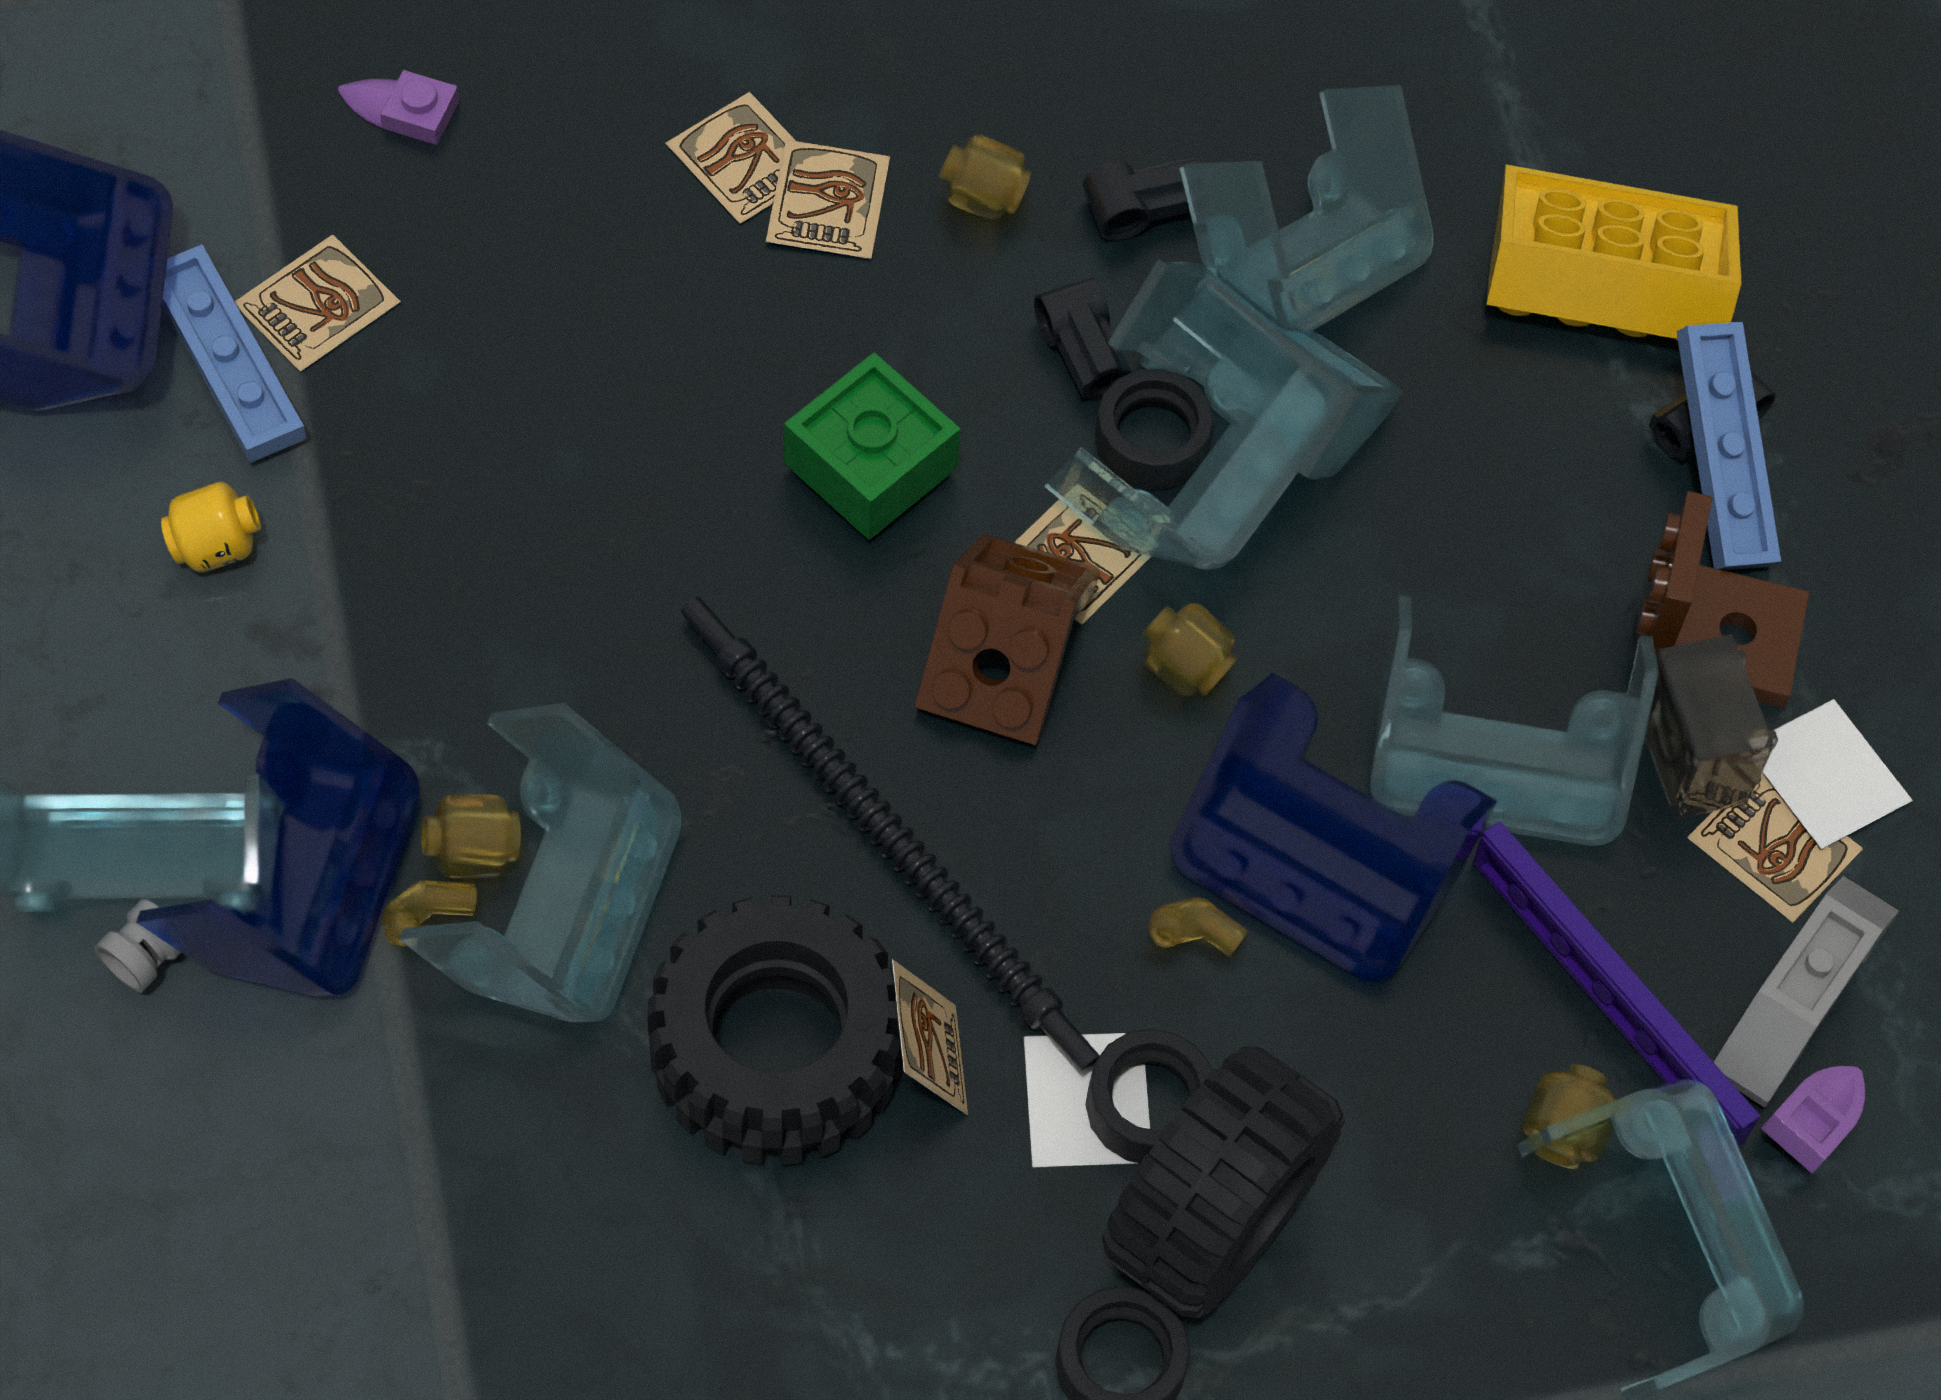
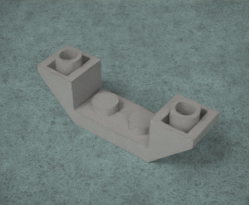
M1845 876L1826 893L1766 979L1714 1061L1715 1065L1738 1091L1766 1108L1800 1058L1820 1023L1862 962L1865 963L1896 918L1899 910Z

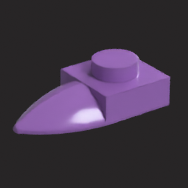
M406 70L402 71L398 80L365 79L350 82L338 88V92L345 103L367 122L380 128L435 145L438 144L459 103L458 86Z
M1835 1066L1813 1073L1796 1088L1761 1129L1813 1174L1854 1128L1862 1114L1865 1101V1083L1862 1071L1854 1066Z

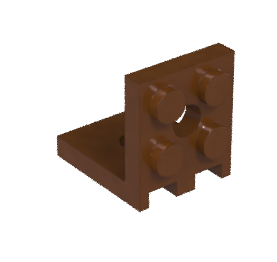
M1688 491L1679 515L1667 513L1660 543L1655 545L1651 557L1647 581L1652 583L1649 596L1643 600L1636 627V634L1646 636L1637 672L1785 708L1791 694L1809 591L1699 565L1713 497ZM1725 625L1740 626L1749 633L1751 642L1744 645L1733 644L1722 636L1720 628Z
M982 533L953 564L915 708L1036 745L1041 738L1073 620L1093 595L1101 569ZM985 649L1001 651L1010 663L1009 676L1000 680L986 677L978 667L977 658L979 652Z

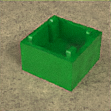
M873 352L784 423V464L870 540L958 468L961 428L880 356Z

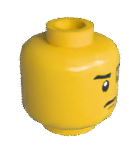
M216 482L178 495L172 499L169 504L168 516L161 518V527L167 548L174 561L179 565L186 563L198 573H205L243 560L249 556L253 549L252 533L261 530V522L256 506L249 495L239 497L236 491L227 483Z

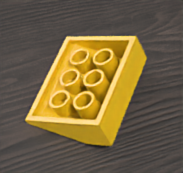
M1506 164L1488 277L1486 305L1497 306L1501 311L1516 316L1535 313L1557 317L1561 322L1571 326H1587L1591 323L1616 328L1619 332L1632 337H1645L1652 334L1674 338L1676 341H1678L1677 331L1687 325L1730 323L1732 321L1741 287L1738 206Z

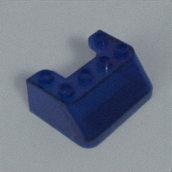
M0 130V242L20 247L21 249L9 336L0 334V401L29 410L43 411L138 389L152 372L156 360L173 214V201L170 193L162 183L148 175Z
M1272 673L1239 698L1172 836L1170 844L1172 859L1185 876L1357 977L1371 981L1387 978L1404 962L1453 887L1498 801L1465 782L1448 780L1437 784L1426 794L1412 821L1302 758L1317 728L1318 712L1316 705L1304 690Z

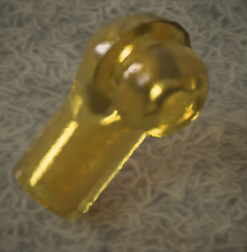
M430 880L415 882L386 904L381 918V922L386 926L385 937L394 945L407 946L417 941L421 934L420 924L433 914L472 916L475 912L477 901L475 884Z
M1202 897L1163 904L1152 913L1148 926L1150 938L1161 947L1170 948L1176 946V944L1204 938L1228 957L1232 955L1249 932Z

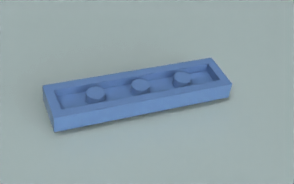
M201 244L146 267L153 289L249 463L305 440L306 434L302 421L204 246Z
M1743 322L1687 325L1677 331V338L1702 494L1713 497L1707 527L1714 568L1726 571L1773 566L1781 562Z

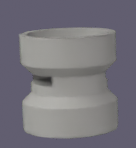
M141 899L128 912L127 924L120 931H109L95 945L94 950L102 963L120 981L136 992L142 993L157 978V967L164 960H174L190 943L181 927L164 910L149 900Z

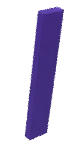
M1498 821L1482 833L1473 859L1474 866L1724 1152L1727 1151L1729 1154L1746 1142L1760 1114L1505 825Z

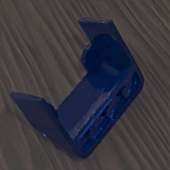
M293 678L222 692L218 704L264 736L256 758L257 778L264 792L284 807L248 909L244 915L233 907L221 906L212 899L141 910L136 923L204 968L217 974L315 997L347 993L355 986L360 976L419 803L420 787L416 773L404 759Z

